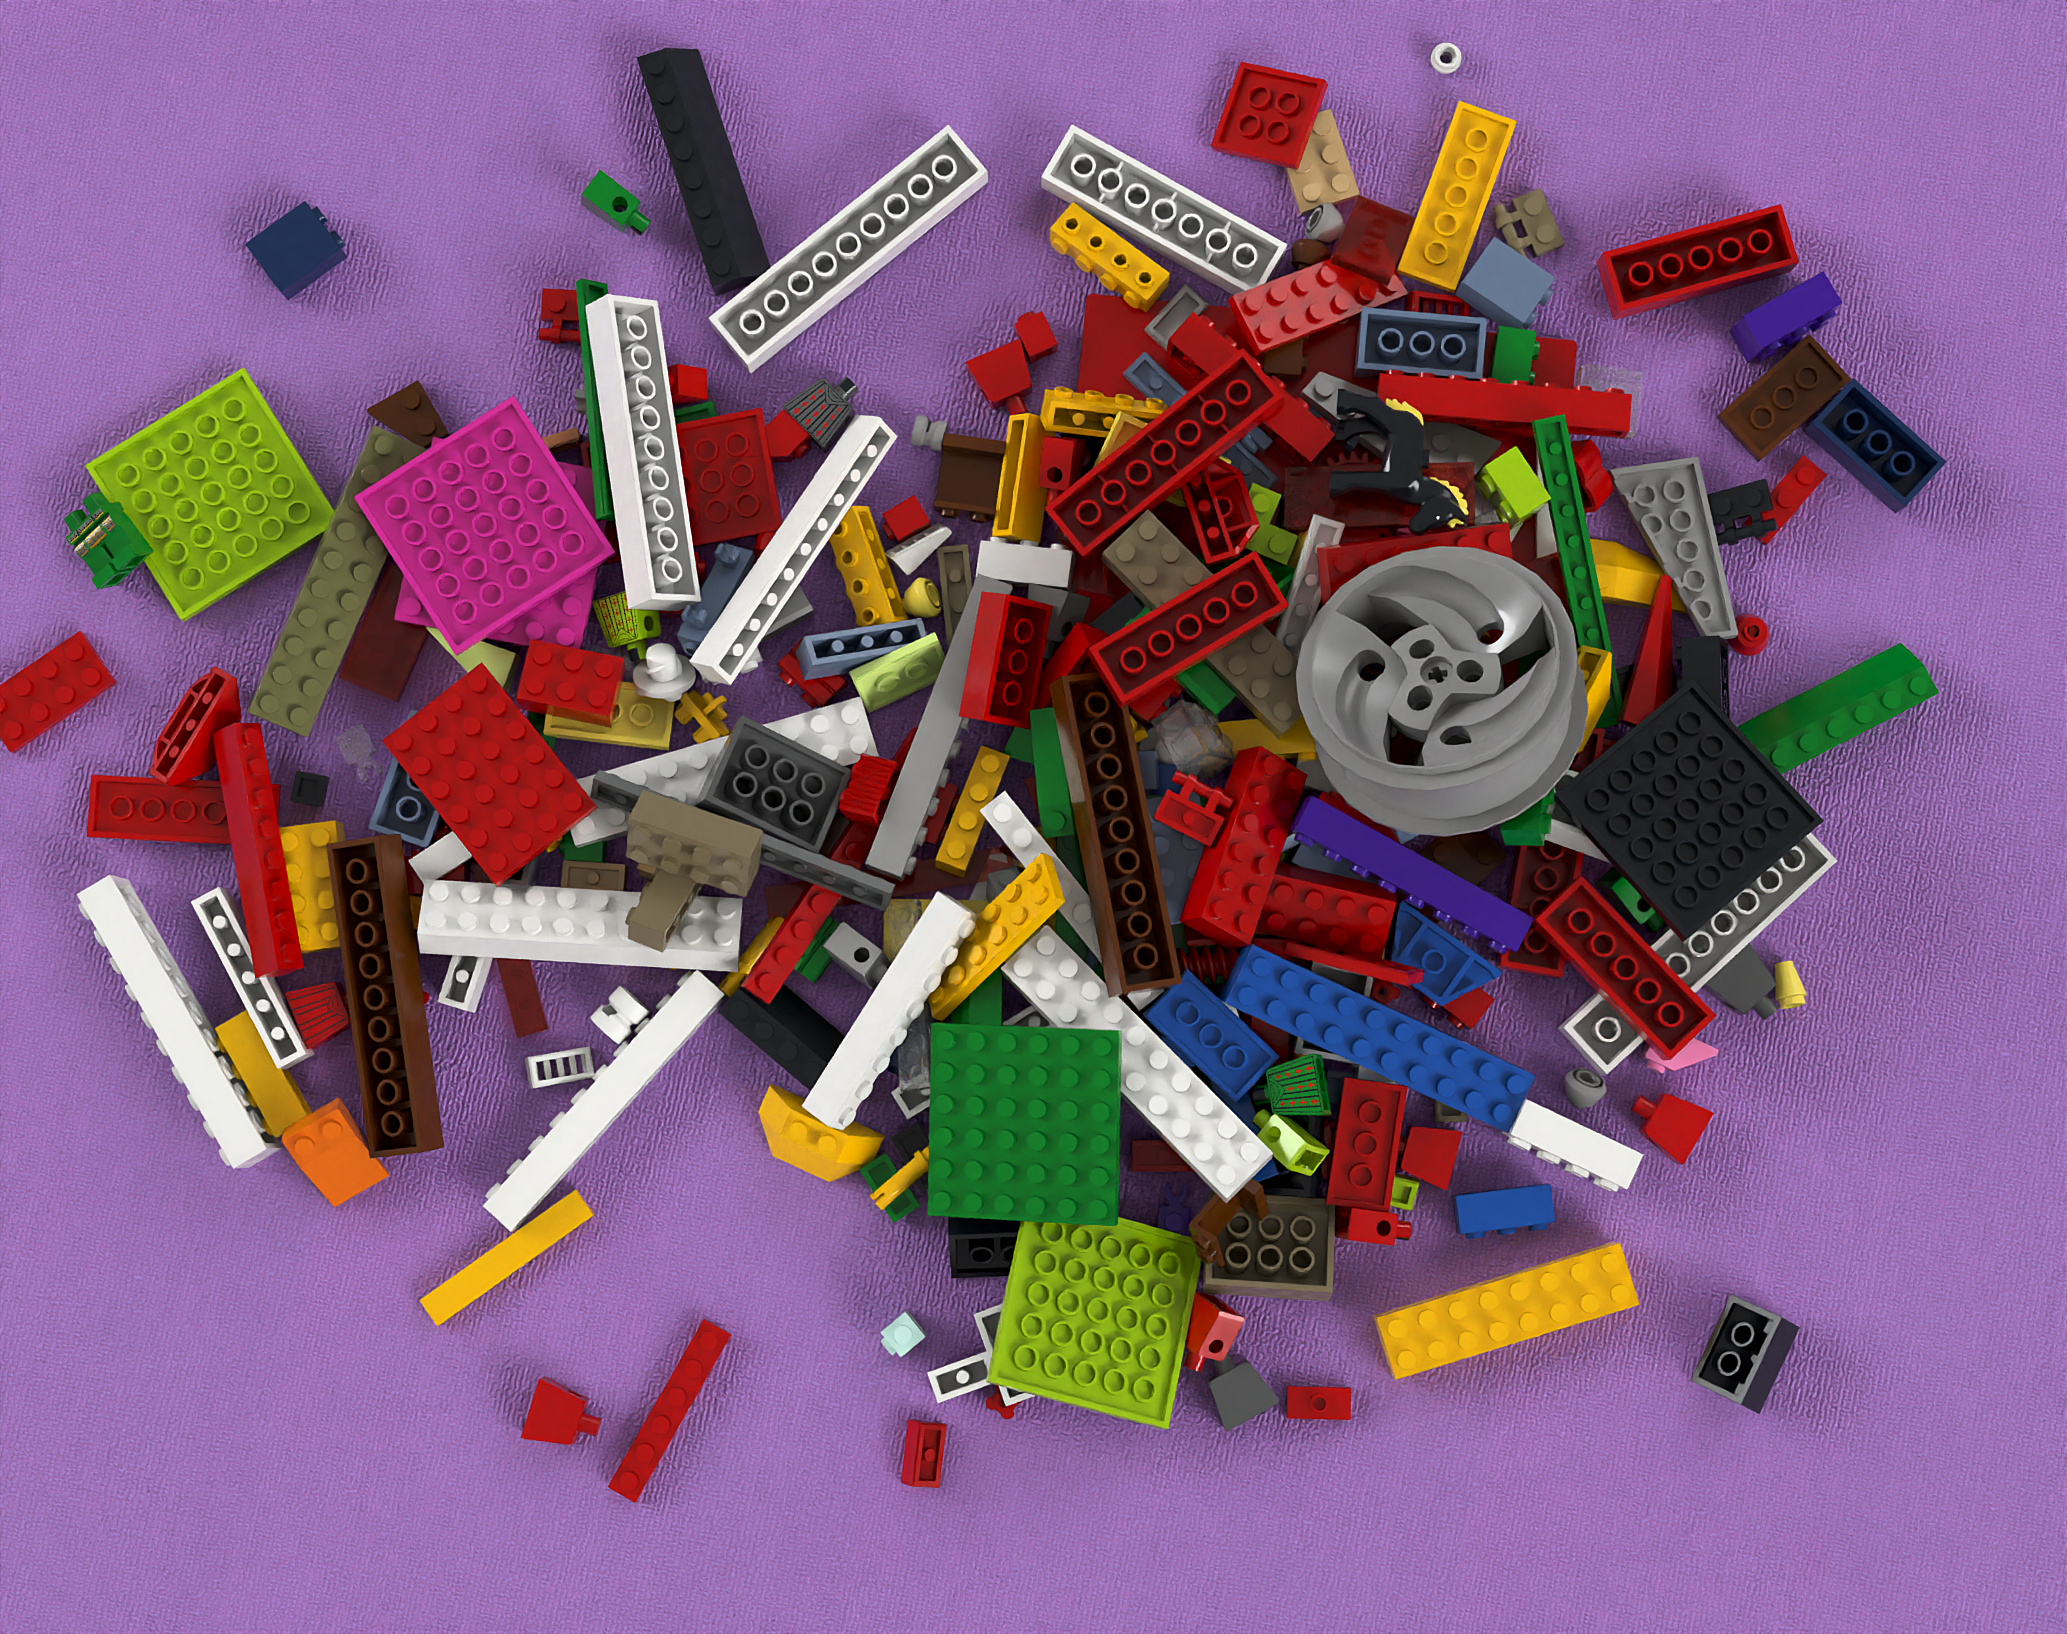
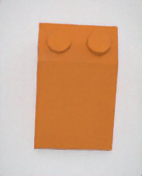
M340 1097L286 1127L283 1131L282 1142L297 1165L334 1207L388 1177L390 1174L380 1158L370 1159L367 1138Z

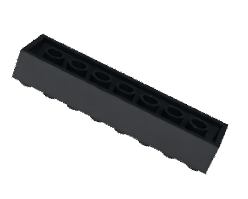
M664 48L636 57L715 296L748 286L771 267L699 49Z

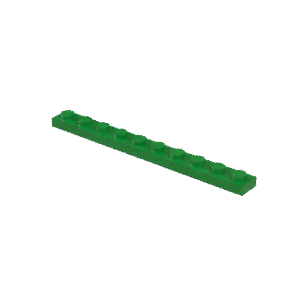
M1565 414L1534 420L1531 423L1544 488L1551 497L1548 507L1571 622L1574 627L1576 647L1578 649L1585 645L1610 651L1612 654L1610 698L1595 728L1600 729L1621 724L1617 722L1622 706V698Z

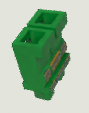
M101 492L92 493L83 500V504L90 512L89 516H86L84 511L80 509L71 512L64 519L71 531L66 540L70 545H74L76 553L87 563L95 575L91 580L96 588L103 589L120 584L134 570L133 568L138 567L154 550L129 516L123 512L124 508L120 502L109 503Z

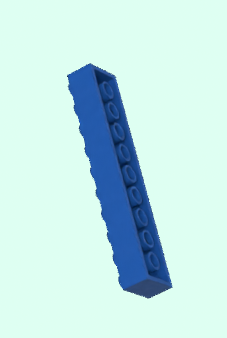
M1253 943L1250 946L1242 947L1219 996V999L1225 1004L1509 1133L1536 1076L1526 1069Z

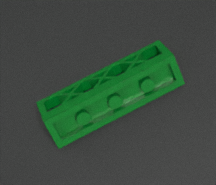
M1146 606L1134 619L1131 618L1124 627L1148 614L1151 610ZM1203 661L1173 677L1213 718L1236 697V694Z

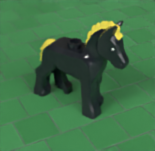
M1338 389L1337 415L1358 413L1365 416L1345 418V420L1337 419L1335 443H1346L1349 439L1364 434H1375L1387 442L1383 451L1379 472L1331 471L1330 498L1343 496L1345 493L1354 490H1361L1367 493L1381 494L1401 504L1420 507L1419 511L1409 520V531L1418 536L1431 529L1441 528L1446 525L1454 528L1456 524L1467 526L1468 519L1466 516L1469 514L1466 509L1468 507L1467 501L1462 498L1464 495L1459 492V488L1450 486L1448 481L1438 480L1435 477L1429 478L1422 474V469H1428L1430 450L1424 449V428L1421 413L1405 401L1401 404L1397 399H1386L1385 404L1379 397H1366L1345 389Z

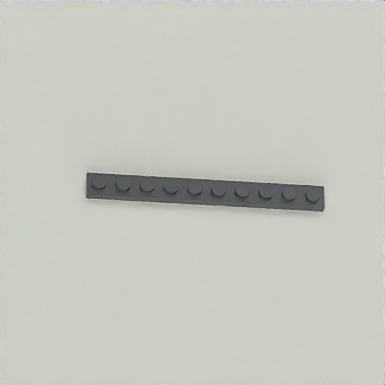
M599 769L593 778L591 798L629 813L632 812L643 790L686 804L675 797L663 795L650 790L644 785L632 783L615 774ZM763 832L761 864L886 912L895 884L887 882L881 877H874L859 871L852 866L828 859L824 855L802 849L793 843L771 837Z

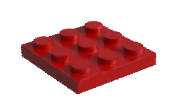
M1241 62L1211 143L1212 149L1221 153L1298 170L1328 87L1326 80Z

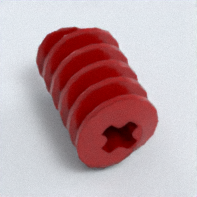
M1219 944L1214 945L1212 954L1206 945L1201 947L1200 955H1198L1194 946L1189 948L1187 956L1182 948L1176 949L1180 974L1187 968L1203 984L1205 978L1209 976L1213 985H1216L1219 975H1222L1226 983L1239 955L1235 948H1226L1224 953Z

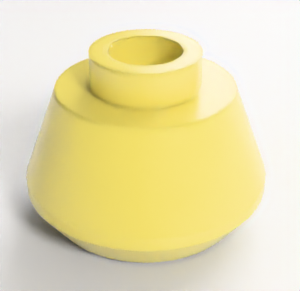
M919 577L905 590L902 603L909 615L913 614L916 618L938 616L942 608V600L931 580Z

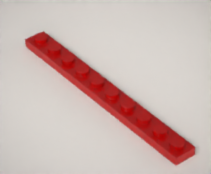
M912 727L891 759L896 761L901 769L918 727ZM850 821L827 855V858L859 870L869 855L879 828ZM809 883L741 986L764 1003L770 1004L842 895Z

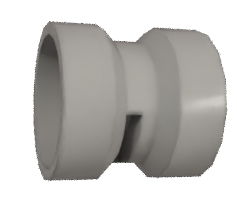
M917 415L911 436V445L918 447L927 445L930 446L931 450L941 452L944 433H947L948 422L942 420L933 422L929 421L926 416Z

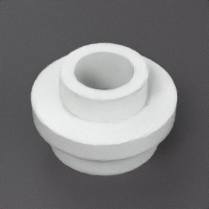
M1451 43L1437 45L1431 54L1433 68L1442 74L1456 71L1462 59L1460 50ZM1447 55L1450 57L1451 62L1443 63L1440 57Z

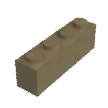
M656 867L652 883L650 885L646 884L642 889L640 902L636 908L632 907L629 910L625 924L629 925V940L663 953L704 884L697 883L693 879L678 874L668 873Z

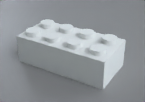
M1527 1099L1524 1100L1509 1133L1502 1131L1503 1135L1509 1137L1507 1143L1528 1151L1530 1148L1538 1151L1536 1157L1551 1164L1562 1162L1566 1164L1564 1170L1578 1177L1588 1178L1590 1175L1595 1178L1593 1184L1608 1191L1617 1192L1618 1188L1628 1189L1644 1155Z

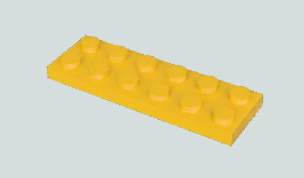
M1462 101L1458 102L1397 269L1398 274L1451 293L1455 292L1517 121Z
M1041 853L978 915L974 931L969 937L964 939L958 948L956 959L946 967L941 975L939 986L927 997L933 1018L943 1021L1065 903L1051 856Z

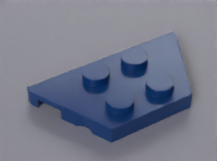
M1401 901L1398 907L1390 961L1423 969L1422 982L1411 985L1416 990L1441 1007L1502 974V971L1406 902Z

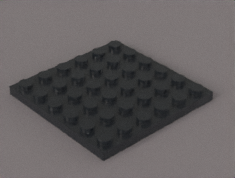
M1693 679L1554 794V801L1682 942L1686 941L1824 821Z

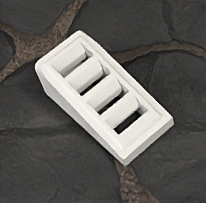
M938 522L888 550L885 555L898 570L906 575H910L952 532L948 527Z
M590 1046L525 1058L530 1089L588 1079L594 1075ZM575 1055H581L584 1073L578 1074ZM563 1057H568L571 1074L569 1076H565ZM555 1059L558 1078L552 1079L549 1060ZM542 1061L545 1080L539 1081L536 1062Z

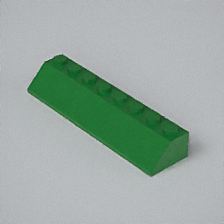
M1899 643L1737 727L1778 772L1783 774L1939 694V691L1926 667L1902 643Z

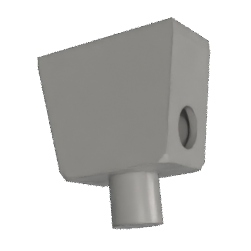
M845 922L839 925L823 945L841 970L871 990L877 988L891 965L880 948Z

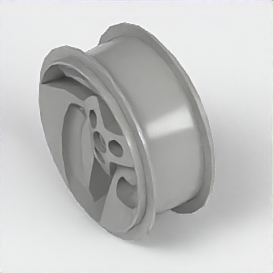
M1437 546L1403 552L1362 571L1342 585L1318 611L1302 641L1296 670L1299 707L1314 738L1315 750L1329 782L1350 806L1374 822L1409 834L1451 836L1485 830L1517 817L1544 798L1569 770L1584 737L1588 713L1584 674L1578 664L1574 627L1560 598L1536 573L1509 557L1478 548ZM1416 627V629L1409 631L1396 640L1391 648L1385 644L1394 636ZM1492 629L1503 631L1502 636L1493 644L1486 645L1479 641L1482 634ZM1538 650H1543L1546 655L1537 660L1530 671L1504 690L1501 665ZM1371 663H1379L1385 666L1384 672L1373 681L1368 682L1360 678L1361 670ZM1428 706L1424 710L1417 711L1421 707ZM1392 725L1397 731L1408 738L1425 743L1422 750L1425 766L1398 765L1389 762ZM1458 734L1465 735L1471 740V743L1444 744L1448 738Z

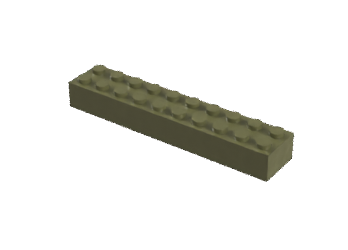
M375 425L370 428L245 712L301 736L308 737L389 553L354 496L428 449Z

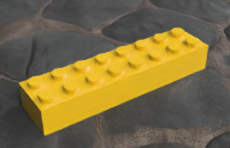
M1613 1241L1375 1314L1373 1318L1391 1376L1397 1380L1640 1304L1621 1244Z

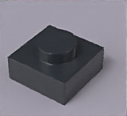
M296 771L290 801L323 808L330 777Z

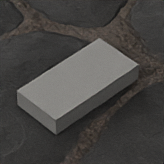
M1185 284L1144 329V332L1167 351L1168 339L1192 312L1200 316L1208 308L1209 304Z

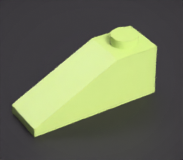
M426 627L468 673L482 662L505 692H509L521 659L520 656L482 641L456 656L439 629Z

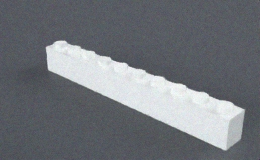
M856 415L690 659L689 662L709 681L728 685L732 684L896 440V434L880 417Z
M689 970L678 981L677 985L680 987L673 996L667 994L656 1006L659 1012L651 1020L647 1017L635 1029L638 1035L630 1044L625 1041L618 1047L613 1054L616 1059L611 1065L607 1067L604 1064L593 1075L592 1079L595 1081L588 1090L582 1088L573 1097L571 1103L574 1106L566 1114L563 1111L560 1112L549 1124L553 1129L545 1138L542 1135L538 1136L528 1147L531 1153L524 1161L518 1159L508 1169L506 1173L510 1176L502 1185L497 1182L487 1192L485 1197L488 1201L483 1207L507 1229L515 1231L727 997L703 972L696 970L692 973Z

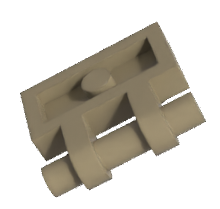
M1541 188L1512 199L1511 205L1514 209L1512 213L1507 212L1504 203L1492 208L1497 218L1494 220L1498 230H1502L1508 243L1506 245L1527 258L1524 249L1529 247L1534 257L1537 258L1564 246L1565 242ZM1518 222L1525 235L1523 238H1518L1513 226Z

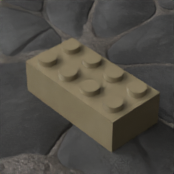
M643 790L628 818L626 857L638 863H646L663 869L671 874H678L693 879L697 883L708 884L723 889L727 893L746 897L759 870L763 830Z

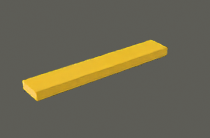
M575 1189L419 1301L434 1323L440 1326L595 1214L579 1191Z

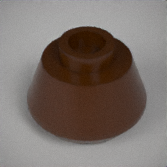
M1302 238L1291 245L1292 266L1296 268V271L1331 259L1329 248L1318 241Z

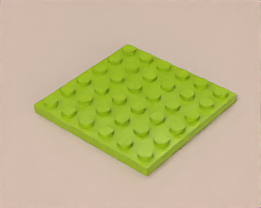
M244 367L85 465L109 503L120 502L124 508L123 512L129 516L154 550L144 561L183 622L322 537L334 512V508Z
M1118 1217V1225L1116 1226L1021 1221L986 1382L1163 1430L1169 1429L1202 1261L1195 1253L1196 1248L1191 1240L1192 1238Z

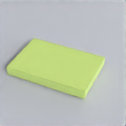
M934 632L849 671L861 696L867 713H870L935 683L945 655Z

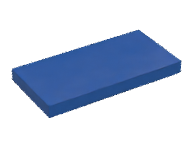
M1186 968L1180 974L1182 983L1167 988L1144 1012L1143 1016L1237 1103L1280 1056Z

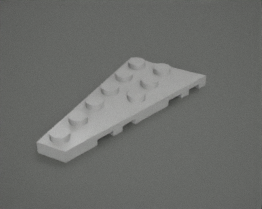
M1691 457L1609 470L1608 474L1614 488L1663 572L1671 577V585L1700 635H1720L1723 639L1735 638L1738 635V630L1699 458Z

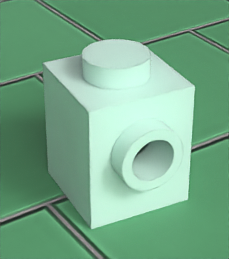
M906 1310L881 1331V1334L884 1336L881 1343L891 1355L897 1352L902 1357L924 1339L927 1334L908 1310Z

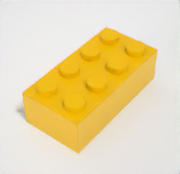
M334 820L280 827L279 831L301 953L308 954L341 949L326 844L345 841L344 824Z

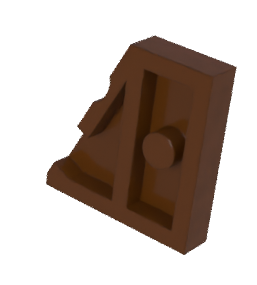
M418 380L366 409L370 416L379 420L410 442L425 449L431 446L433 437L445 439L450 436Z

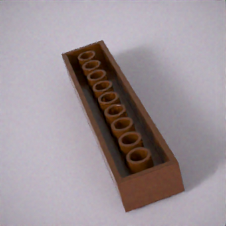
M1098 672L1061 676L1049 684L1108 996L1112 998L1181 984L1182 981L1128 705L1121 709L1119 708Z
M401 834L378 835L326 844L370 1159L422 1153L443 1148L444 1140Z

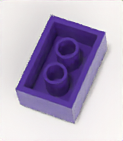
M1823 271L1745 314L1729 332L1747 363L1756 358L1761 362L1775 354V350L1783 346V343L1788 347L1802 339V335L1810 331V329L1812 332H1815L1829 323L1828 321L1837 315L1835 310L1842 304V301Z

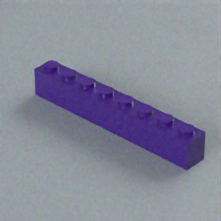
M1314 796L1305 798L1288 830L1296 834L1294 840L1309 848L1314 844L1323 849L1322 855L1336 863L1343 860L1352 865L1349 870L1363 878H1367L1370 875L1379 880L1377 885L1380 888L1393 894L1396 890L1407 896L1405 901L1419 909H1422L1423 906L1434 911L1432 916L1447 924H1450L1452 920L1461 925L1460 931L1474 939L1481 936L1488 940L1487 946L1498 953L1505 954L1506 951L1517 952L1534 920L1533 917Z

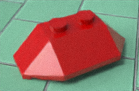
M1217 458L1180 487L1200 553L1207 567L1238 558L1260 528L1242 471Z
M214 666L208 674L202 676L189 687L156 741L153 765L150 766L149 770L151 775L171 787L206 773L211 769L217 760L212 733L233 723H239L242 718L238 683L235 677Z

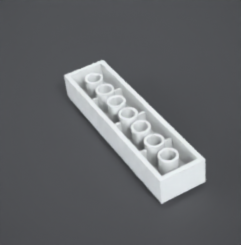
M1071 125L1041 176V188L1070 204L1074 202L1098 220L1233 295L1269 282L1285 255L1286 243L1074 125Z

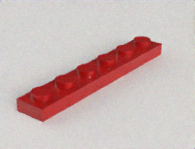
M703 1319L609 1483L608 1488L634 1503L637 1502L730 1339L731 1333L707 1319Z

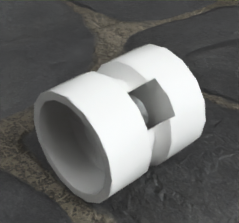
M622 985L608 997L609 1004L601 1005L590 1017L606 1035L619 1045L632 1033L631 1026L633 1024L639 1025L650 1013Z

